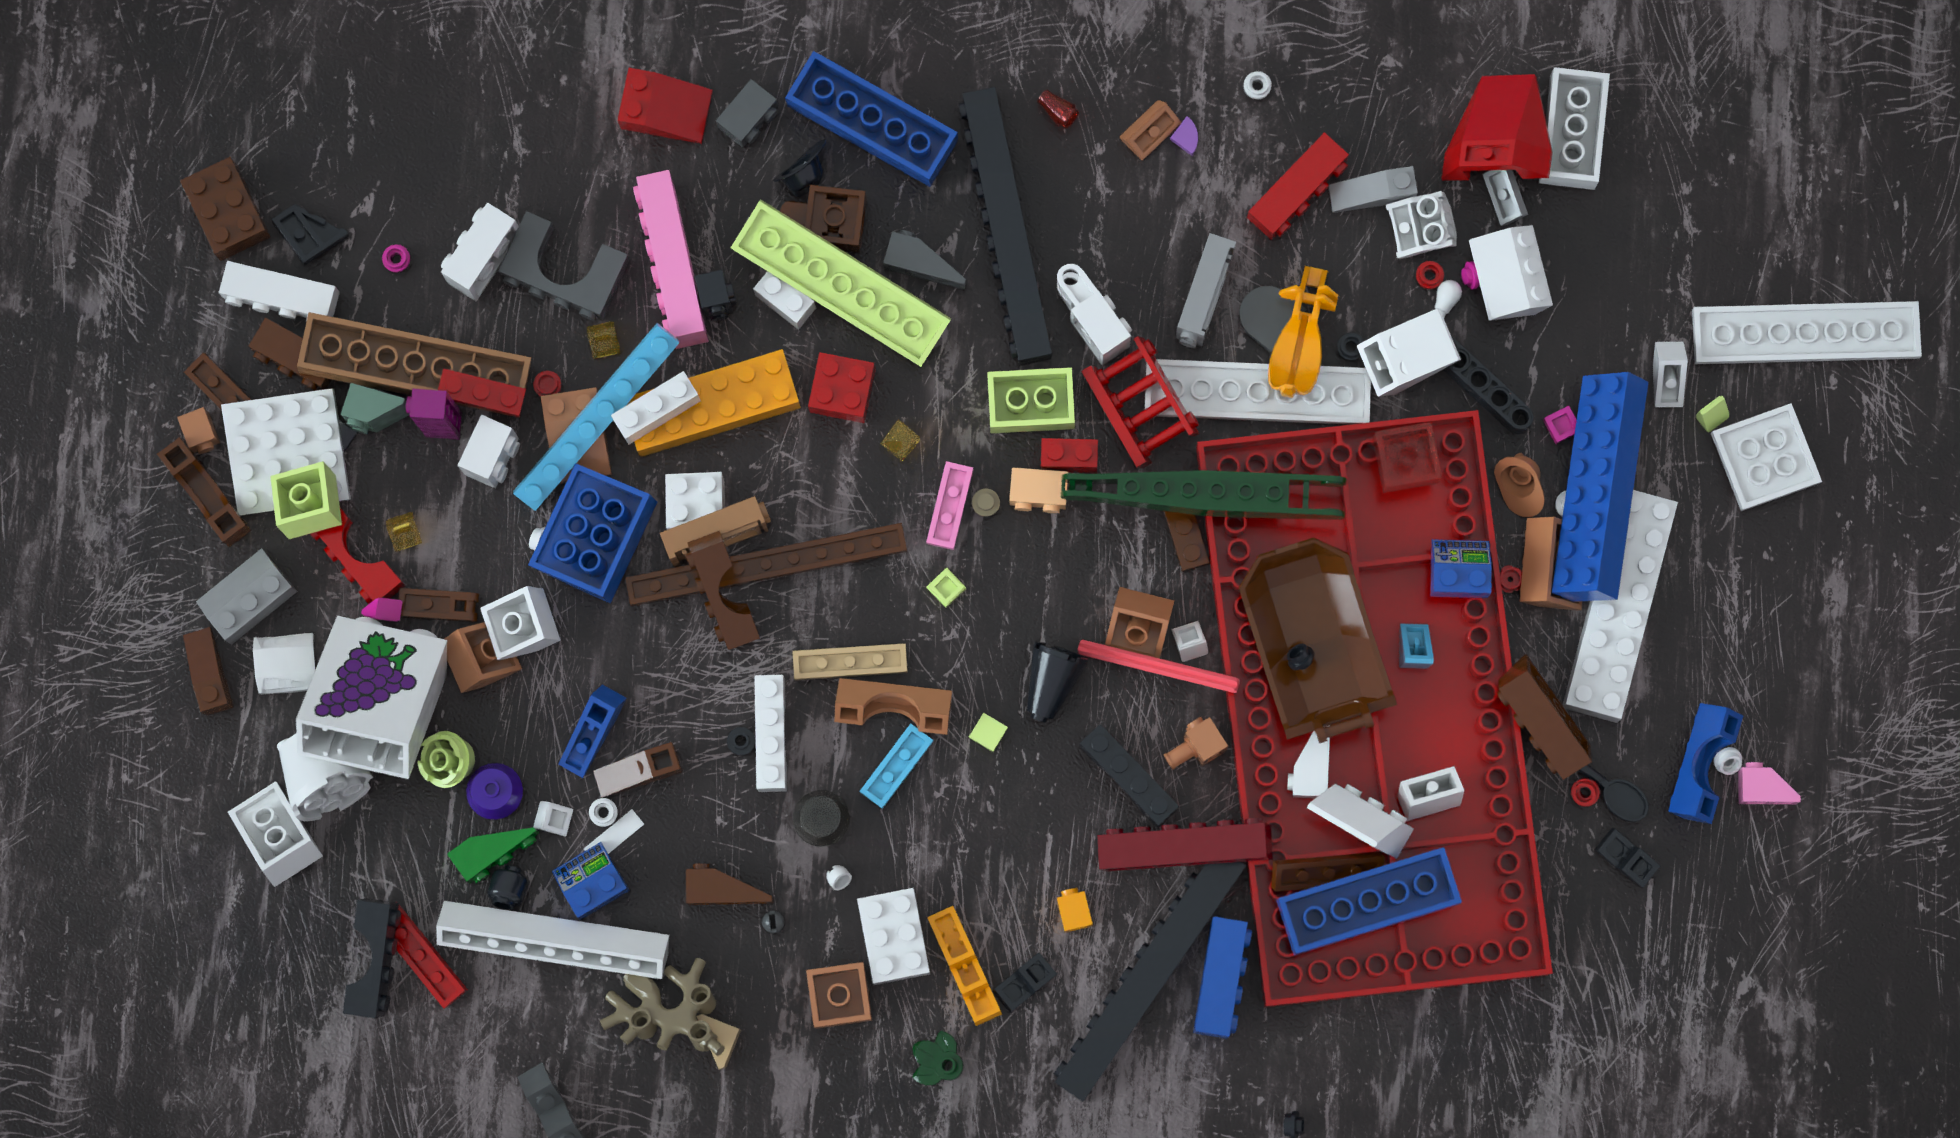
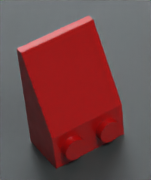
M628 68L617 121L620 128L624 130L702 144L713 90L656 72Z

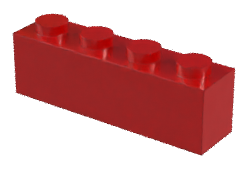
M1324 132L1248 211L1247 218L1271 240L1276 235L1281 237L1291 227L1289 221L1295 215L1298 217L1302 216L1310 207L1308 201L1314 195L1320 197L1329 187L1327 182L1331 177L1335 175L1338 178L1346 170L1349 154Z

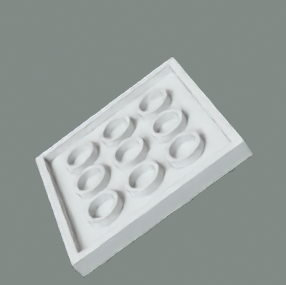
M334 388L221 405L239 515L274 511L270 476L322 461L336 475L339 501L351 499Z

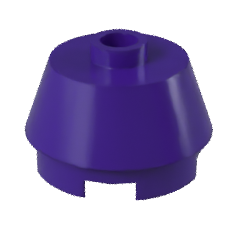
M500 763L487 764L477 769L470 777L466 789L467 800L473 811L479 816L492 820L502 819L512 814L518 808L523 796L522 782L512 768Z

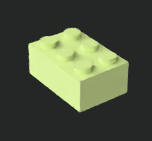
M1072 368L987 372L991 433L1075 429Z

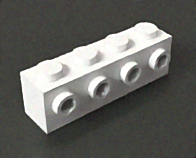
M227 261L219 289V294L226 299L225 303L237 307H241L242 303L253 305V310L268 313L270 309L278 311L280 316L288 319H295L296 316L304 317L306 322L309 312L333 317L340 293L333 285Z

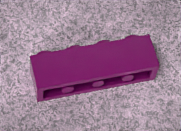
M412 388V396H408L406 401V413H410V418L423 434L430 438L460 440L462 411L448 392Z

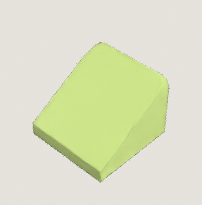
M1723 396L1717 397L1696 414V419L1707 432H1711L1729 418V411Z

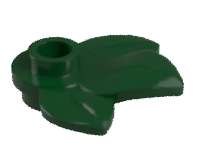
M940 1031L935 1042L922 1040L913 1044L914 1057L920 1064L912 1076L916 1082L927 1086H934L943 1079L952 1081L962 1074L964 1063L957 1054V1042L949 1033ZM952 1061V1069L946 1071L945 1063Z

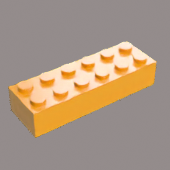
M783 349L688 378L701 401L634 442L640 457L800 409V403ZM651 390L635 394L634 397L627 403V405L635 401L636 399L640 398L641 396L645 395L646 393L650 392Z

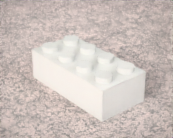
M1554 67L1550 75L1546 123L1553 154L1549 178H1539V184L1595 190L1600 175L1609 73Z

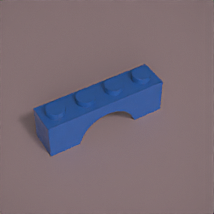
M1700 703L1694 719L1691 736L1686 746L1683 763L1678 773L1675 790L1670 800L1669 812L1686 820L1712 824L1719 796L1712 791L1709 785V767L1714 756L1722 748L1736 743L1743 715L1727 707Z

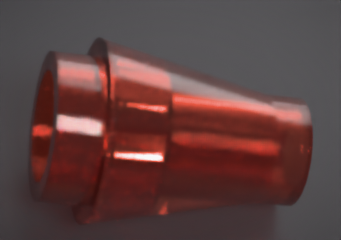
M1045 90L1037 100V103L1043 107L1058 127L1062 126L1066 129L1078 117L1079 111L1075 109V104L1051 93L1049 90Z

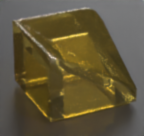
M897 420L881 444L903 461L918 444L920 437L900 420Z

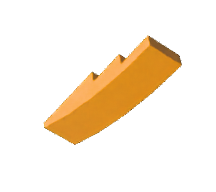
M954 906L927 917L975 1025L978 1026L1002 1015Z

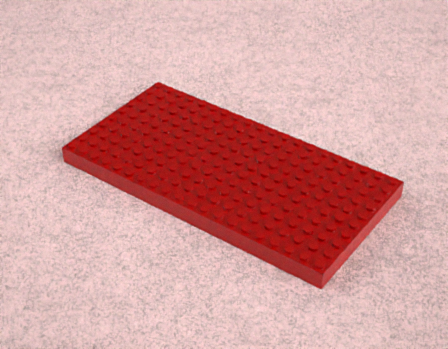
M1478 410L1197 442L1196 451L1199 470L1330 475L1347 478V484L1342 487L1309 486L1308 509H1340L1345 512V518L1341 520L1204 516L1224 675L1240 679L1238 691L1236 693L1226 691L1242 824H1245V819L1262 818V823L1271 825L1273 860L1381 852L1385 856L1384 865L1444 847L1462 901L1457 906L1294 956L1276 900L1307 889L1275 892L1271 887L1273 860L1247 861L1264 1008L1549 976L1553 974L1521 730L1513 717L1515 711L1510 704L1505 706L1497 694L1499 691L1498 680L1512 667ZM1289 485L1288 508H1302L1303 485ZM1310 538H1316L1349 554L1371 629L1397 702L1395 706L1371 713L1374 727L1366 729L1364 726L1330 737L1328 789L1334 784L1345 789L1346 785L1349 784L1362 792L1360 798L1368 801L1369 797L1385 805L1382 810L1389 815L1394 810L1405 817L1397 798L1401 781L1453 766L1456 769L1464 788L1461 805L1413 820H1406L1405 824L1414 829L1397 859L1369 845L1308 809L1309 803L1315 798H1293V791L1288 790V773L1294 774V765L1313 731L1287 739L1239 591L1240 584L1260 554ZM1432 539L1489 541L1492 567L1491 594L1488 598L1431 597ZM1400 624H1428L1434 657L1433 664L1429 668H1399Z

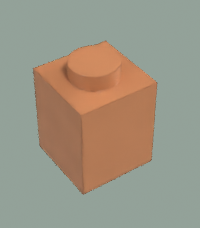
M204 407L177 417L188 448L192 452H198V454L207 453L214 449V445L220 443L210 414Z

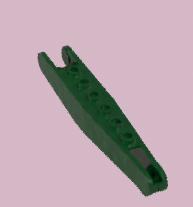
M1209 470L1104 474L1068 473L1062 474L1060 498L1200 516L1341 520L1345 518V512L1340 509H1308L1309 486L1342 487L1347 484V478L1330 475ZM1065 483H1069V490H1065ZM1093 484H1117V494L1093 491ZM1289 485H1303L1302 508H1288Z

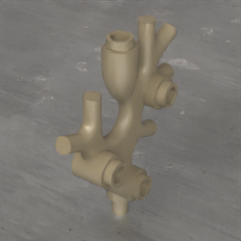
M696 958L690 972L687 974H681L671 965L665 968L664 975L678 985L684 993L681 1004L673 1009H666L662 1006L660 990L650 977L625 974L623 978L625 986L642 1000V1004L634 1008L613 990L609 991L605 999L616 1008V1011L600 1020L604 1031L617 1024L628 1022L629 1028L620 1036V1039L628 1045L636 1036L640 1039L653 1037L658 1025L661 1027L662 1032L657 1047L661 1050L666 1051L674 1035L685 1034L690 1038L697 1050H711L715 1055H721L725 1047L717 1041V1035L712 1032L708 1023L701 1020L698 1021L696 1018L697 1013L707 1015L713 1012L716 1007V999L709 987L699 983L700 975L706 962Z

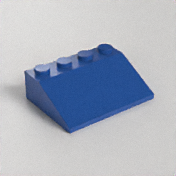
M575 463L528 565L589 595L611 603L657 505V501L646 492Z

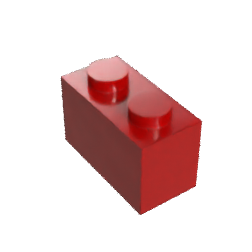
M1042 438L1041 470L1097 473V439Z

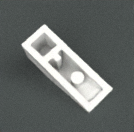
M1313 731L1294 765V774L1288 773V790L1293 791V798H1317L1328 789L1330 737L1327 738L1326 742L1319 744L1316 733Z

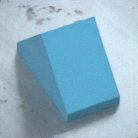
M1400 624L1399 668H1429L1433 664L1434 657L1428 624Z

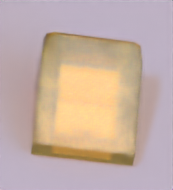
M614 321L587 327L593 359L621 353Z
M413 512L386 520V528L395 552L422 543Z

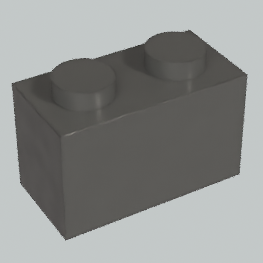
M751 79L717 118V127L744 148L747 143L752 144L758 138L761 132L759 129L765 122L770 123L778 113L777 99Z

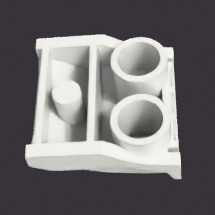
M1439 191L1386 204L1397 243L1398 252L1396 255L1398 259L1456 246L1457 233L1451 206L1444 192Z
M313 633L278 637H254L253 658L259 694L293 693L308 690L316 670Z

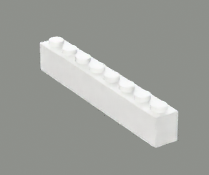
M444 901L437 922V945L662 979L668 957L669 935L517 911Z

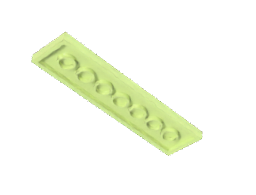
M761 199L731 246V249L920 367L951 320L950 317Z

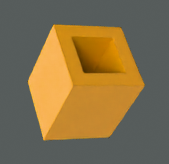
M1078 888L1061 891L1062 897L1057 898V904L1064 933L1092 927L1093 924L1085 891L1078 892Z

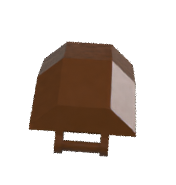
M1310 538L1258 555L1240 584L1239 591L1287 739L1315 731L1320 744L1326 742L1329 737L1364 726L1366 729L1374 727L1371 713L1395 706L1397 702L1371 629L1349 554L1316 538ZM1297 644H1305L1311 647L1315 653L1311 665L1303 670H1292L1288 665L1287 653Z

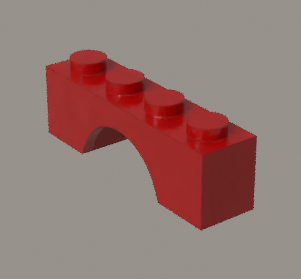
M340 508L342 525L310 533L316 541L320 538L324 541L327 547L323 550L333 562L339 559L345 567L341 572L351 583L354 581L358 582L363 588L359 593L368 604L377 598L390 599L400 591V588L405 587L404 583L384 560L377 563H363L351 556L347 547V534L353 522Z

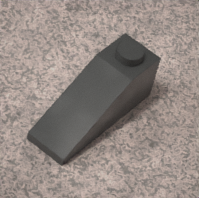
M899 230V233L892 231L883 262L885 270L965 290L966 279L923 241L916 238L914 233L905 230Z

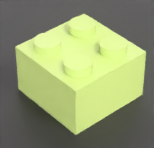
M324 461L270 476L276 526L288 539L342 525L336 475Z

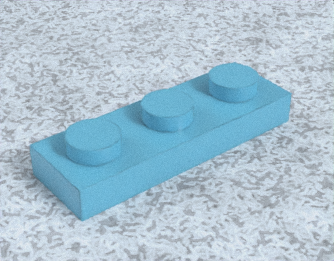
M910 724L859 792L883 809L934 741Z

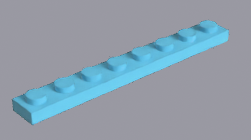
M657 323L514 489L513 494L536 511L573 468L575 463L579 461L613 421L611 415L627 405L676 348L679 340Z

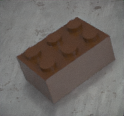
M231 157L180 180L207 240L220 261L271 238L238 166Z

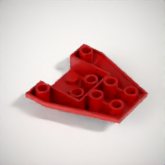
M1535 74L1481 77L1445 152L1441 178L1443 181L1470 180L1471 171L1516 170L1522 179L1549 178L1553 151Z

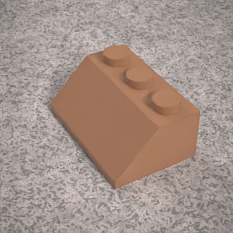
M1556 517L1527 518L1520 602L1537 607L1582 610V601L1572 602L1552 593L1562 519Z

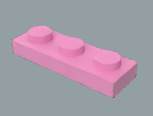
M946 461L926 544L954 550L974 470L973 467Z

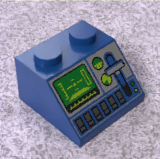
M1432 539L1431 597L1488 598L1491 594L1492 567L1489 541Z
M599 842L552 871L565 898L580 920L630 891L602 842Z

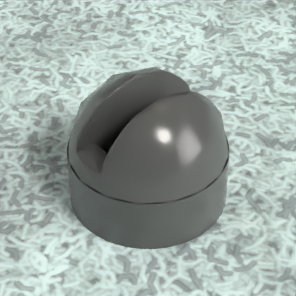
M768 911L762 918V926L768 933L776 934L783 930L785 919L778 911ZM770 915H775L776 929H771Z

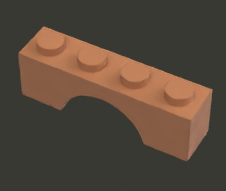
M839 678L834 722L863 725L867 719L875 714L896 712L909 717L916 724L919 732L947 735L952 691Z

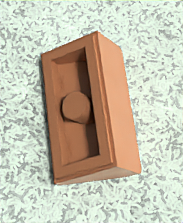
M1158 100L1119 138L1140 160H1143L1182 122L1166 102Z

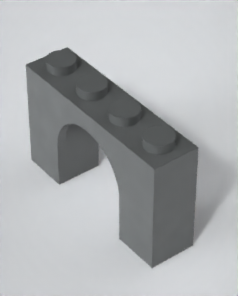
M526 211L499 269L501 277L504 278L503 282L514 288H518L519 285L529 289L528 293L540 299H544L545 296L554 299V304L563 309L569 310L570 307L580 310L579 315L594 321L595 318L603 320L629 265L630 259L628 254L602 244L590 271L582 280L570 285L553 283L542 274L541 258L555 228L551 221Z

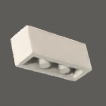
M683 371L613 413L611 417L629 445L701 400Z

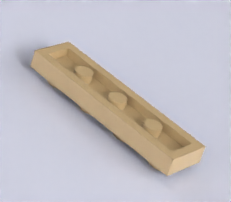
M906 644L793 651L794 680L908 673Z

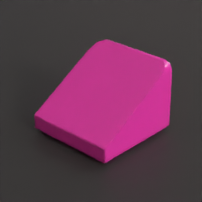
M377 598L362 609L361 614L373 619L398 622L400 621L402 601Z

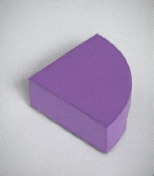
M1186 117L1170 137V140L1193 156L1197 148L1198 132L1192 120Z

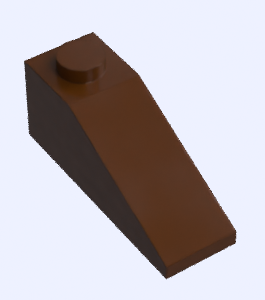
M211 627L183 635L192 685L200 712L208 716L234 708Z
M693 864V869H686V904L688 905L774 904V898L771 895L717 869H710V864Z

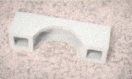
M755 675L756 788L758 792L787 791L785 678L783 675Z

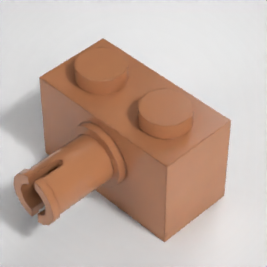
M1199 717L1187 725L1184 743L1163 754L1172 770L1193 756L1203 767L1225 753L1228 745L1210 717L1206 720Z

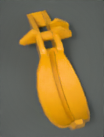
M1305 266L1300 286L1294 285L1279 291L1281 298L1295 300L1292 317L1282 329L1274 345L1268 368L1269 385L1272 389L1280 391L1284 397L1293 398L1295 395H1306L1312 391L1317 382L1322 360L1321 335L1318 326L1320 309L1335 312L1338 294L1325 285L1328 270ZM1306 286L1318 288L1317 294L1306 293ZM1302 303L1314 305L1312 314L1301 311Z

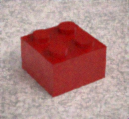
M819 352L808 404L810 413L865 423L876 370L875 364L873 362Z

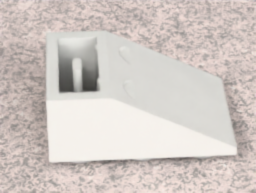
M1439 308L1381 332L1357 345L1378 397L1396 395L1461 360Z

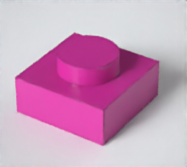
M1570 406L1543 419L1555 444L1574 436L1577 420Z

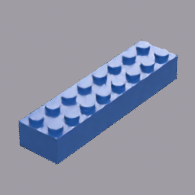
M1630 372L1583 376L1552 586L1553 594L1572 602L1618 600L1648 389V381Z

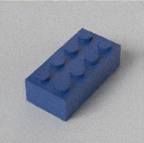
M1214 916L1211 920L1193 1030L1195 1034L1227 1039L1230 1033L1234 1034L1236 1032L1238 1015H1233L1234 1005H1239L1241 1002L1243 987L1238 986L1239 976L1243 977L1245 975L1247 958H1243L1242 955L1243 949L1248 948L1250 945L1252 930L1247 929L1248 922Z

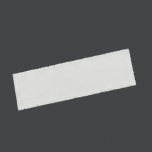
M631 809L586 846L584 850L586 851L602 842L609 854L642 827L644 823Z

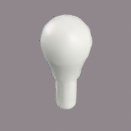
M1446 280L1438 287L1435 309H1440L1443 318L1461 298L1462 289L1456 281Z

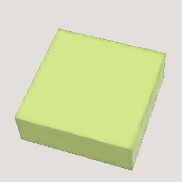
M948 568L943 570L926 587L945 608L966 590V587Z
M983 713L969 738L994 752L1008 727Z

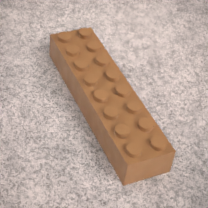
M309 312L297 369L299 373L412 396V388L438 390L443 368L526 389L531 367V357ZM455 402L457 405H460V406H465V407H470V408H475V409L490 411V410H486V409H482V408H478V407H474V406H470V405H466V404H462V403Z

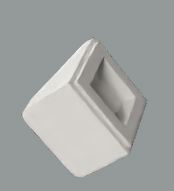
M1198 621L1171 629L1182 662L1208 654L1207 643Z
M541 801L533 827L538 830L566 836L573 809Z

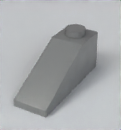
M1413 166L1384 170L1330 184L1328 187L1332 213L1383 206L1415 197L1418 193Z

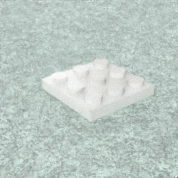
M1792 403L1711 432L1741 511L1822 482Z

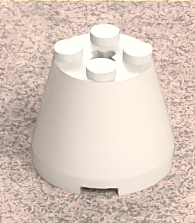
M297 733L277 744L290 807L298 820H319L322 817L321 813L330 812L336 808L342 811L357 802L371 788L369 781L373 777L369 770L297 754Z

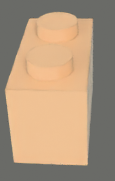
M1012 468L1010 506H1015V510L1032 511V507L1043 508V512L1060 513V509L1066 510V500L1060 498L1062 474H1068V472Z

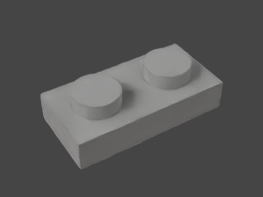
M1490 170L1483 174L1501 226L1509 225L1528 215L1513 170Z

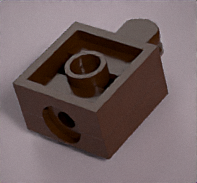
M810 185L808 203L787 201L781 206L780 212L839 249L860 253L867 202L866 191Z

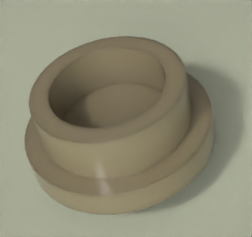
M981 489L974 494L972 507L978 515L989 517L994 515L999 509L1000 499L995 491Z

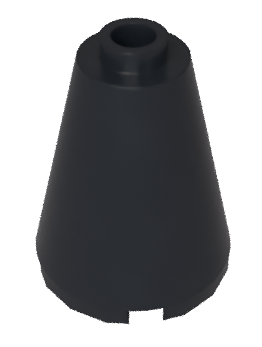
M1035 641L1027 711L1031 712L1030 717L1045 723L1048 718L1054 719L1085 669L1089 659L1083 658L1082 655L1055 645L1049 648L1046 647L1045 642Z

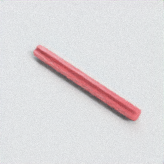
M1081 640L1078 646V654L1232 693H1236L1240 685V679L1099 643Z

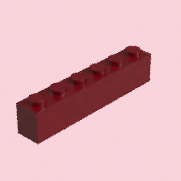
M1262 818L1245 819V824L1234 825L1233 820L1217 821V826L1206 827L1204 822L1190 823L1189 828L1179 829L1178 825H1162L1161 830L1151 831V827H1135L1132 833H1123V829H1108L1105 835H1097L1099 869L1106 872L1273 860L1271 825L1262 823Z

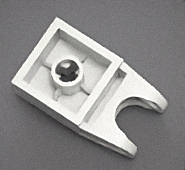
M1066 264L1062 266L1057 274V291L1071 311L1070 322L1103 366L1130 347V332L1132 329L1123 317L1119 319L1114 312L1116 307L1108 295H1101L1078 265ZM1068 270H1073V271L1076 272V273L1067 272L1066 274H1064V273H1065L1066 271H1068ZM1067 279H1074L1077 283L1074 285H1067L1064 281Z

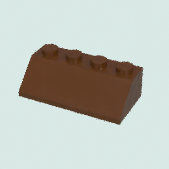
M1528 655L1522 656L1498 680L1499 691L1497 694L1505 706L1510 704L1515 711L1513 717L1520 728L1526 727L1532 736L1529 739L1538 752L1542 750L1547 756L1545 762L1553 774L1559 773L1564 780L1592 762L1590 743Z

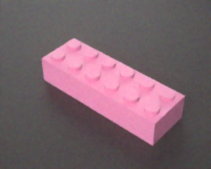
M665 170L636 177L638 186H633L639 210L643 209L644 211L639 213L642 230H644L645 236L649 235L650 238L645 240V245L650 261L655 262V266H651V273L656 288L661 289L660 293H656L662 316H667V319L662 320L663 328L679 340L676 349L709 342L675 186L670 171Z

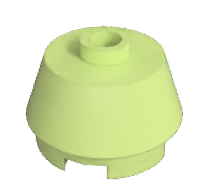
M441 731L429 736L421 744L424 747L421 752V761L417 762L418 768L423 778L441 788L453 787L472 772L475 764L474 751L471 745L457 734L450 731Z

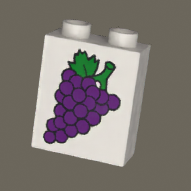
M337 616L296 718L297 754L409 779L447 676V640L440 639L433 633L423 629H415L408 632L386 627L379 621L369 617L350 619Z

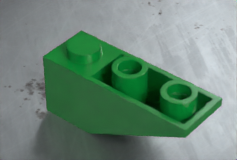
M532 827L469 837L447 855L466 882L471 884L475 881L478 884L490 875L489 870L498 864L501 867L513 858L512 853L521 847L522 850H525L535 843V836L539 832Z

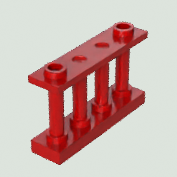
M1137 336L1133 339L1138 346L1137 350L1104 370L1102 368L1098 370L1097 367L1090 365L1081 372L1135 466L1143 469L1152 463L1149 458L1151 451L1186 430L1189 436L1195 437L1199 435L1196 429L1199 423L1191 411L1187 413L1154 356L1157 354V350L1149 339L1145 340ZM1144 358L1152 373L1120 393L1114 392L1112 394L1107 385L1110 383L1109 379ZM1158 382L1166 397L1132 418L1130 416L1126 417L1121 410L1124 407L1123 403ZM1172 406L1180 421L1146 442L1143 440L1139 441L1135 434L1138 430L1137 427Z

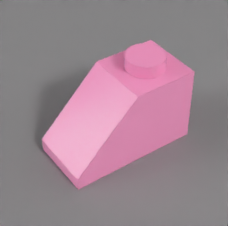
M1761 762L1746 763V767L1739 769L1738 804L1796 805L1801 802L1800 795L1771 767H1763Z

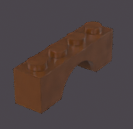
M180 437L157 453L173 477L198 506L206 521L224 544L230 547L252 531L195 454Z
M720 531L687 542L690 553H687L686 557L691 570L697 568L700 577L695 578L700 594L706 593L709 601L704 603L710 618L716 617L718 625L714 626V630L719 643L725 641L728 650L760 639L748 604L732 602L723 597L719 592L722 576L732 567Z

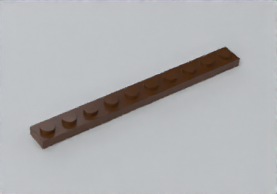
M902 523L731 556L732 567L722 576L719 589L907 552ZM690 565L625 577L630 605L636 606L700 593L695 578L700 577L697 568L691 570Z

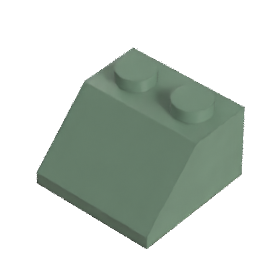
M354 383L350 384L341 412V416L347 421V425L352 427L351 430L362 434H367L368 430L377 433L410 415V413H406L405 398Z

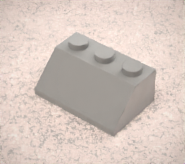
M261 548L199 598L196 603L223 639L232 645L298 591Z

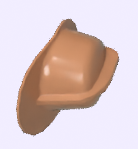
M1518 453L1514 457L1501 459L1495 466L1494 474L1508 508L1522 517H1533L1539 514L1543 509L1545 497L1540 483L1541 473L1537 463L1522 453Z

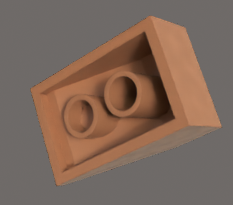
M596 387L541 396L549 449L597 394L598 390ZM604 430L576 464L605 476H610L612 474ZM572 469L567 473V475L561 480L560 483L567 482L572 472Z

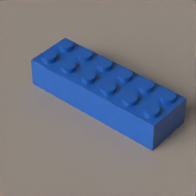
M815 51L812 52L785 97L789 108L929 187L933 184L958 142V132Z
M1444 847L1290 894L1276 900L1294 956L1462 903Z

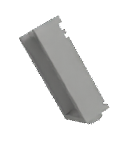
M1209 233L1177 326L1176 339L1180 340L1179 343L1189 348L1202 347L1234 255L1236 241Z

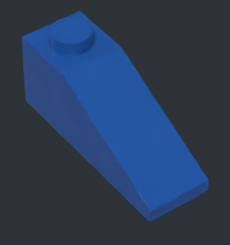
M603 684L593 692L558 765L583 778L616 722L626 697Z

